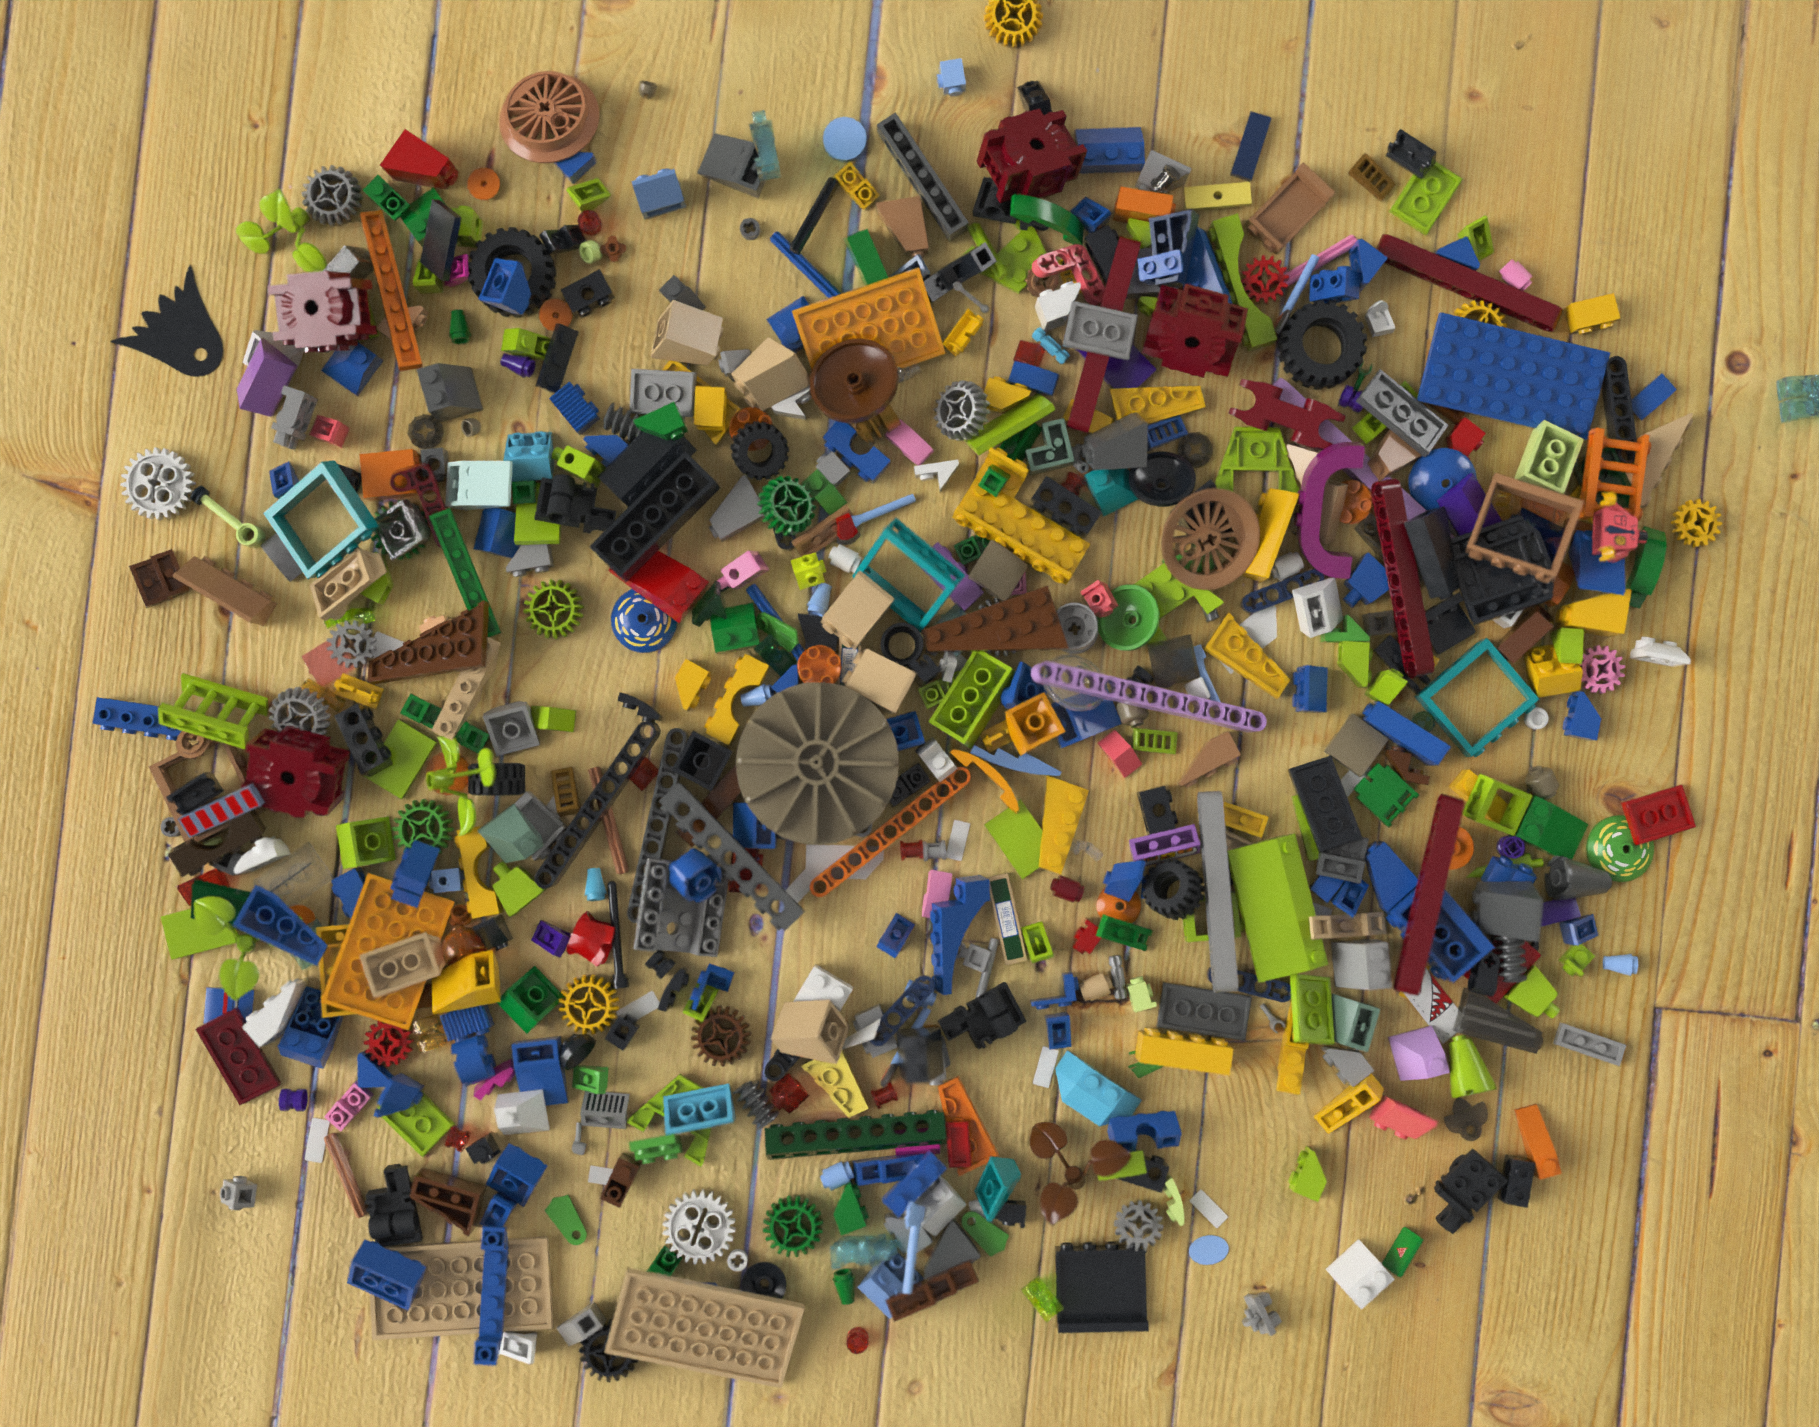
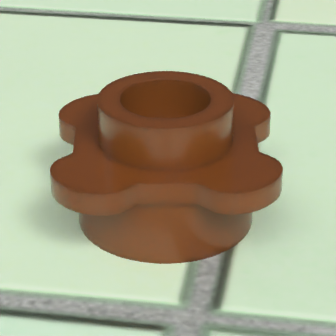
M609 236L607 243L600 247V252L606 254L611 262H617L622 254L626 252L627 248L625 244L617 241L616 236Z
M456 905L451 909L450 925H468L472 922L467 906Z

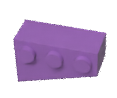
M937 542L932 548L965 574V577L949 596L965 612L983 595L984 592L981 590L983 587L968 579V570L951 557L952 553L945 546L942 547ZM920 567L944 591L946 587Z

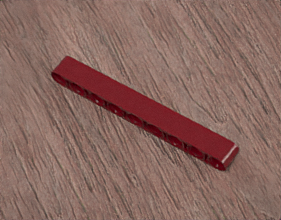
M1383 234L1376 249L1387 257L1384 262L1385 264L1472 301L1475 300L1477 303L1484 300L1485 306L1492 303L1491 309L1500 308V313L1540 330L1554 332L1562 315L1563 309L1557 305L1395 236Z
M1123 236L1119 237L1100 307L1117 311L1123 310L1141 241ZM1087 352L1067 428L1085 433L1089 432L1110 356Z
M1395 478L1377 481L1371 486V495L1404 670L1409 678L1421 677L1434 672L1435 662L1414 551L1404 525L1408 519L1402 487L1399 480Z
M1441 793L1437 799L1394 978V991L1418 996L1420 993L1463 815L1465 801L1462 798Z

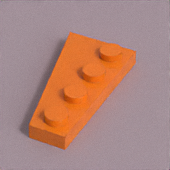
M959 1076L938 1085L946 1121H969L972 1166L957 1167L958 1176L988 1163L991 1156L999 1157Z

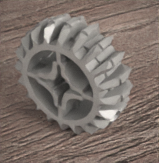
M334 165L330 166L329 171L325 166H322L321 173L314 170L316 176L313 178L307 176L310 183H304L303 187L307 191L301 192L302 196L306 198L302 201L303 205L307 207L306 211L312 214L314 220L318 221L320 219L323 225L328 222L330 226H334L336 221L339 225H343L344 218L351 222L349 215L351 213L355 216L357 215V212L354 210L355 207L362 208L358 202L363 199V196L359 193L362 191V187L357 185L358 179L352 177L353 174L350 171L345 172L343 167L336 169ZM342 181L341 184L337 183L335 185H329L327 182ZM320 188H322L321 194L317 196ZM328 190H330L333 193L336 202L333 199H331V194ZM348 195L346 202L343 204L344 197ZM331 206H334V207L337 208V210H334V211H324V210H322L323 208H326V209H327V208H329V207H331Z
M960 380L959 382H952L951 386H945L946 392H939L941 399L935 400L938 403V407L933 409L937 412V415L934 417L938 421L936 426L941 429L943 435L952 440H971L972 436H979L978 430H984L982 424L989 422L986 414L991 413L986 409L991 404L986 400L988 395L983 392L980 386L970 381Z
M300 686L294 689L288 688L285 692L278 694V698L273 700V706L269 709L273 713L269 716V719L275 722L271 728H277L278 732H281L286 726H291L325 735L328 731L326 728L330 726V722L327 719L330 718L331 714L325 712L329 706H323L324 698H316L317 692L310 694L309 688L303 690ZM287 704H288V706H289V708H288L289 716H288V717L286 716V707H287ZM312 716L314 717V726H313V729L311 728V725H312V723H311V717H312Z

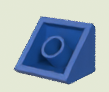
M1358 239L1348 251L1351 270L1360 272L1359 293L1371 281L1387 259L1385 255L1363 239Z
M501 508L483 509L473 549L512 559L521 546L515 545L514 542L516 513Z
M916 711L886 719L894 734L898 751L925 744Z

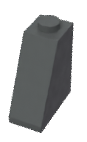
M955 1218L945 1226L924 1266L925 1279L969 1259L974 1263L981 1257L980 1251Z

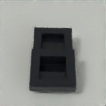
M564 225L559 230H544L539 235L549 254L579 249L580 244L587 241L579 225Z

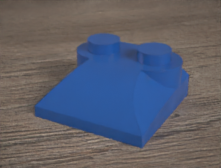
M804 296L766 319L782 345L795 354L802 350L804 346L792 310L809 305Z
M1019 662L1011 686L1005 687L1002 691L1001 701L1008 710L1043 692L1047 695L1049 686L1035 682L1031 676L1032 667L1024 662Z

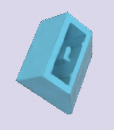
M538 431L535 433L508 434L503 461L513 462L511 482L542 480V478L553 479L554 459L551 457L553 452L552 432Z

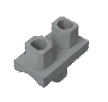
M1267 1292L1245 1295L1244 1300L1248 1308L1244 1310L1247 1317L1242 1320L1245 1327L1251 1326L1254 1332L1259 1330L1260 1334L1268 1333L1269 1336L1276 1333L1274 1328L1282 1323L1276 1311H1271L1268 1314L1265 1307L1272 1304L1270 1295Z

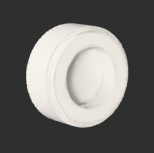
M1535 707L1531 712L1524 715L1525 724L1534 730L1544 728L1549 719L1547 712L1540 707Z

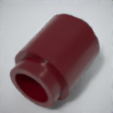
M1059 875L1058 878H1053L1050 886L1053 896L1072 903L1074 901L1080 902L1085 886L1081 885L1079 881Z

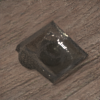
M402 499L375 518L379 525L376 532L391 560H396L416 546L425 544L430 538V530L418 507L408 499Z
M1191 634L1147 644L1156 687L1168 688L1176 683L1200 678Z

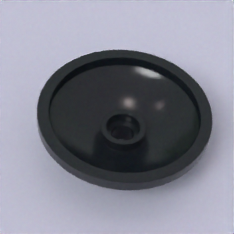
M1159 451L1147 454V467L1131 468L1129 472V486L1133 494L1142 502L1152 506L1168 507L1179 504L1195 488L1196 474L1193 466L1185 458L1172 452Z

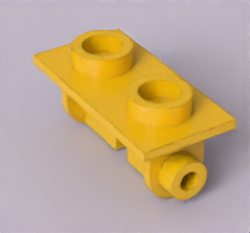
M967 309L942 344L955 357L960 353L963 354L964 349L971 341V335L974 336L979 328L983 326L982 322L984 319L979 315L976 316L970 309Z
M342 673L341 678L336 679L334 687H336L334 694L373 709H377L384 691L381 687Z
M1007 720L982 731L980 734L988 753L1012 742Z

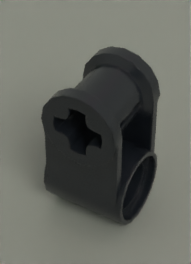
M1489 952L1471 967L1467 984L1469 992L1490 997L1494 996L1497 990V977L1500 959L1496 953Z
M777 1049L765 1067V1076L770 1081H779L793 1067L800 1056L782 1053ZM775 1064L781 1068V1073L778 1076H773L769 1073L771 1065Z

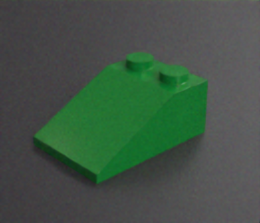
M1533 795L1514 836L1520 838L1525 844L1553 857L1564 856L1573 859L1589 824L1560 807Z

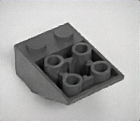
M714 133L697 174L759 198L775 160L774 151L757 144L758 151H756L754 142Z

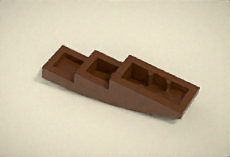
M736 764L701 802L716 819L721 816L741 793ZM697 819L694 822L695 830L698 832L704 831L705 822ZM679 828L675 832L691 847L695 845L692 842L694 837L688 831L684 833Z
M969 1259L914 1284L912 1294L901 1291L887 1298L885 1302L895 1322L936 1305V1302L957 1294L961 1289L978 1283L979 1278Z

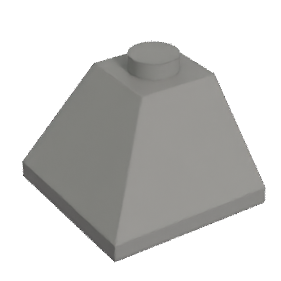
M1151 150L1135 187L1139 190L1165 193L1184 186L1192 168Z

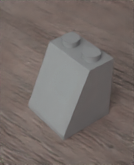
M1375 938L1331 942L1335 987L1363 990L1392 988L1388 942Z

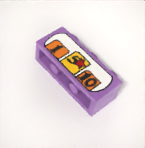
M1195 824L1130 839L1129 848L1133 861L1143 860L1146 861L1145 866L1159 861L1164 862V859L1173 860L1200 853V842Z

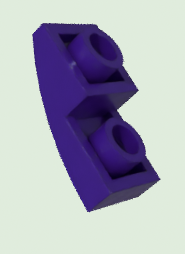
M1576 898L1544 902L1542 906L1541 927L1581 917Z

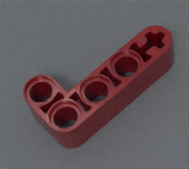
M418 463L394 471L390 479L392 489L397 492H405L416 488L435 543L438 547L442 548L429 518V515H432L433 512H440L446 509L433 469L427 463ZM419 469H426L429 477L423 480L419 479L416 472ZM399 475L404 476L407 479V484L398 486L394 481L395 477ZM427 490H432L436 493L437 497L429 501L424 497V493Z

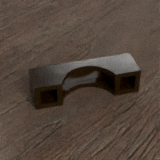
M255 809L229 820V835L223 842L215 845H205L191 838L172 848L167 855L182 877L187 874L193 876L203 870L202 866L208 863L214 865L221 861L224 854L229 852L232 855L243 848V844L249 841L253 844L263 838L262 834L266 827Z

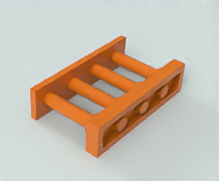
M1603 428L1590 430L1588 433L1580 500L1584 501L1578 519L1588 520L1593 518L1595 512L1605 508V506H1600L1598 502H1595L1596 493L1603 491L1630 495L1629 506L1624 509L1640 521L1643 513L1640 505L1647 455L1651 451L1650 435L1645 434L1637 438V442L1607 438L1604 435L1605 429ZM1608 447L1636 451L1634 464L1604 460L1601 457L1602 449ZM1606 469L1633 473L1631 486L1603 483L1598 480L1599 471Z

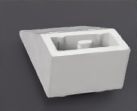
M297 978L294 981H288L280 988L281 993L271 996L263 1003L264 1008L254 1011L246 1018L248 1022L242 1028L259 1047L274 1042L285 1032L304 989L308 985V978L301 980Z

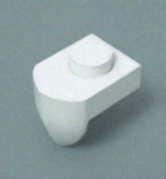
M1383 300L1374 303L1365 315L1372 337L1393 333L1395 326L1388 311V304Z
M945 652L939 663V666L942 668L940 671L942 673V681L951 682L954 672L961 671L967 659L956 652Z

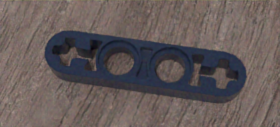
M1312 569L1256 590L1242 598L1241 607L1246 613L1251 614L1294 598L1293 594L1287 590V584L1290 581L1296 582L1300 588L1306 586L1303 585L1302 581L1310 579V574L1314 577L1318 576L1319 580L1316 582L1324 580V575L1317 569ZM1269 589L1277 591L1278 599L1272 602L1267 599L1266 593ZM1258 593H1261L1262 600L1266 605L1263 606L1262 602L1254 605L1255 609H1252L1251 606L1247 607L1248 597L1255 600L1260 598Z
M1211 967L1207 971V978L1210 983H1212ZM1237 970V975L1241 974L1245 978L1244 985L1238 987L1239 992L1278 1002H1287L1291 999V986L1288 983L1276 979L1265 981L1267 985L1266 990L1260 993L1255 990V983L1258 981L1257 975ZM1271 982L1274 983L1273 987L1277 989L1285 986L1284 989L1288 991L1287 995H1283L1280 998V994L1271 991Z
M920 975L882 1015L880 1023L883 1021L892 1031L889 1033L886 1029L882 1035L884 1039H877L876 1041L871 1039L869 1040L871 1044L875 1046L884 1045L934 990V981L930 976ZM928 980L930 989L928 991L923 989L919 993L923 997L919 1000L918 996L910 990L914 988L917 991L920 988L919 981L925 982ZM904 997H914L916 1001L914 1007H904L902 1003ZM895 1012L899 1014L900 1022L897 1025H891L887 1021L890 1013ZM880 1023L877 1032L883 1028V1025H880Z

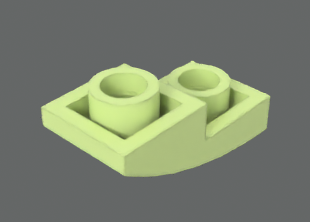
M1168 1174L1163 1190L1168 1198L1172 1196L1173 1198L1166 1202L1169 1207L1166 1212L1172 1222L1177 1220L1179 1225L1182 1226L1184 1225L1182 1199L1174 1180Z

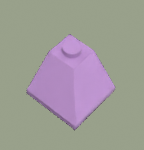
M1431 1025L1388 1037L1400 1081L1428 1079L1450 1073L1444 1050Z

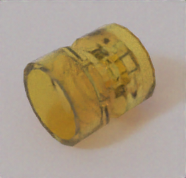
M438 1014L420 1019L410 1025L413 1035L418 1036L416 1044L420 1054L448 1043L444 1031L439 1029L442 1024Z

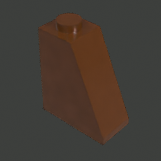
M1540 604L1532 606L1497 643V649L1506 661L1510 660L1514 664L1553 628V616Z

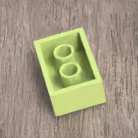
M1543 420L1537 428L1532 430L1514 479L1564 494L1584 439Z

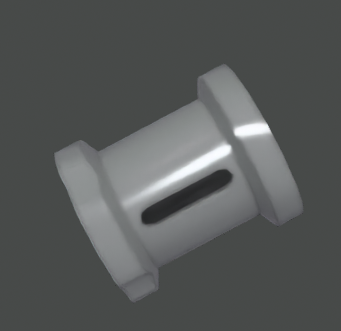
M941 840L940 843H927L923 841L924 861L934 858L946 860L945 840Z

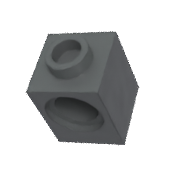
M443 447L420 450L422 463H427L431 466L434 461H440L439 469L433 472L437 482L444 481V478H447L448 451ZM422 469L423 476L425 478H428V471L426 469Z

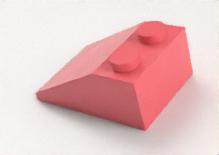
M1383 1094L1381 1100L1374 1104L1369 1116L1370 1119L1375 1121L1374 1126L1385 1131L1387 1128L1395 1130L1394 1135L1405 1140L1408 1137L1413 1139L1419 1138L1436 1127L1438 1123L1423 1112Z

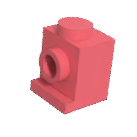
M1100 580L1080 591L1095 616L1100 618L1109 616L1113 609L1118 607L1108 584Z

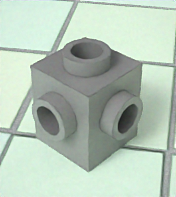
M233 1176V1179H224L223 1187L220 1190L221 1202L229 1206L231 1210L254 1207L257 1184L247 1180L246 1176Z

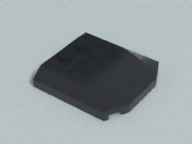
M1521 515L1481 528L1475 546L1548 570L1551 569L1552 563L1540 532L1535 527L1530 526ZM1472 532L1451 539L1460 584L1459 590L1474 626L1552 600L1554 582L1544 583L1536 580V576L1530 574L1520 575L1513 572L1512 568L1506 566L1499 568L1493 566L1491 561L1485 559L1479 561L1470 558L1469 554L1465 553Z

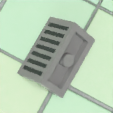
M585 1091L580 1112L581 1125L626 1129L630 1094L612 1092L595 1094Z

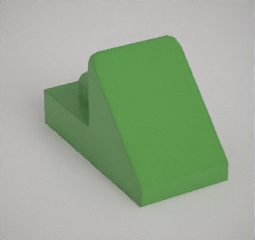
M818 469L802 482L806 483L805 489L811 490L810 495L815 498V501L829 516L847 503L835 486Z
M1344 615L1343 632H1341V628H1334L1330 632L1321 634V642H1369L1370 637L1349 615Z
M577 1065L573 1068L572 1087L595 1094H606L608 1067Z

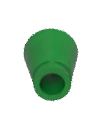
M456 309L451 311L449 338L452 339L454 344H466L470 341L471 332L464 311Z
M848 1268L837 1270L834 1272L832 1280L843 1305L852 1304L855 1301V1275Z

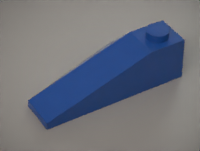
M255 885L232 925L315 966L318 965L328 946L276 894L258 885Z

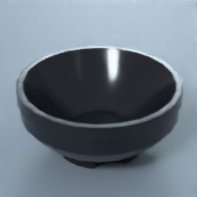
M573 1034L561 1045L560 1063L566 1070L573 1069L592 1052L596 1040L588 1034Z

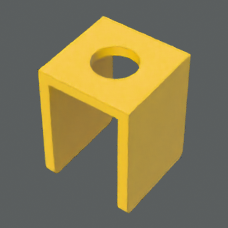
M696 386L694 425L697 430L725 431L726 389L724 387Z

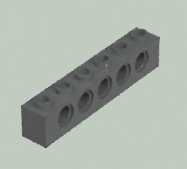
M896 112L878 123V135L949 242L966 232L969 222Z

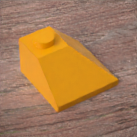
M1044 692L1005 712L1010 737L1020 756L1065 732Z

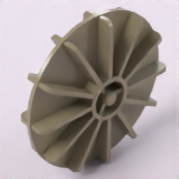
M824 682L798 684L778 692L765 701L747 722L739 741L736 758V771L741 793L757 819L771 831L786 839L812 845L837 843L849 839L869 827L888 805L896 786L899 769L898 749L894 734L877 707L864 696L849 688Z

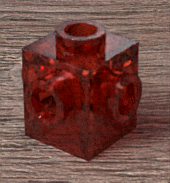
M789 1072L768 1090L773 1097L771 1101L778 1110L783 1108L789 1114L809 1097L800 1081Z

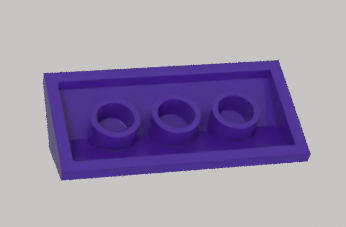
M1470 473L1437 500L1440 507L1445 506L1447 518L1458 536L1473 531L1486 498V493L1474 474ZM1492 503L1482 528L1502 522Z

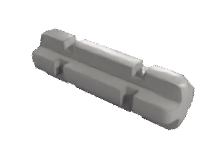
M1110 956L1109 965L1112 966V969H1110L1113 987H1115L1114 997L1116 999L1127 998V991L1124 988L1126 984L1123 968L1121 967V956Z

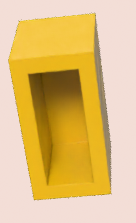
M1614 293L1574 302L1564 308L1570 334L1578 332L1579 335H1584L1592 332V329L1600 327V330L1608 329L1614 326L1613 323L1621 319Z

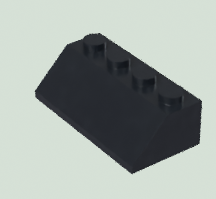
M642 431L597 477L629 507L684 451L691 457L697 449L684 436L678 440L671 439L668 441Z

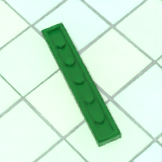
M451 508L429 515L466 608L472 610L483 600L489 603ZM489 603L487 637H492L500 634L501 630Z

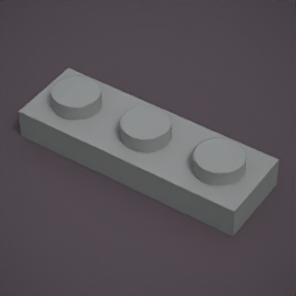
M1561 1022L1553 1044L1620 1066L1626 1048L1625 1044Z

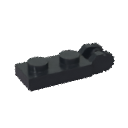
M1388 635L1373 652L1390 670L1395 669L1404 675L1402 678L1408 681L1406 683L1408 688L1415 694H1418L1421 691L1419 686L1405 673L1400 644L1391 635ZM1427 675L1418 677L1426 685L1431 682Z

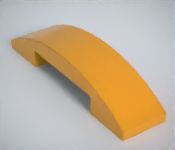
M955 749L950 752L966 769L974 763L1005 791L1000 796V800L1016 814L1019 812L1017 800L1010 786L992 766L970 753Z

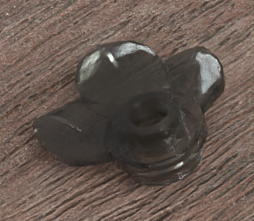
M1460 1097L1456 1098L1452 1106L1453 1115L1444 1117L1445 1125L1451 1132L1459 1133L1463 1139L1475 1141L1481 1136V1126L1487 1121V1107L1483 1101L1472 1107L1466 1100ZM1471 1125L1473 1131L1467 1133L1466 1128Z

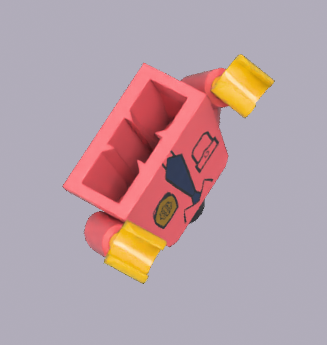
M1614 492L1602 493L1604 501H1600V506H1605V508L1595 512L1593 516L1592 555H1602L1600 562L1616 563L1627 557L1630 551L1635 550L1637 543L1645 544L1648 539V533L1644 530H1638V519L1631 516L1629 512L1616 502L1617 497Z

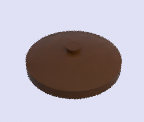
M868 339L845 340L830 347L817 360L810 376V392L819 410L830 419L842 423L863 422L881 413L893 400L899 384L898 368L891 353L881 344Z

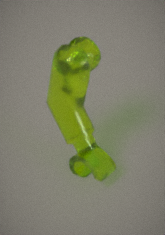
M352 608L347 610L340 619L332 620L330 618L324 621L327 629L339 622L362 618L363 622L368 624L375 620V616L370 608Z

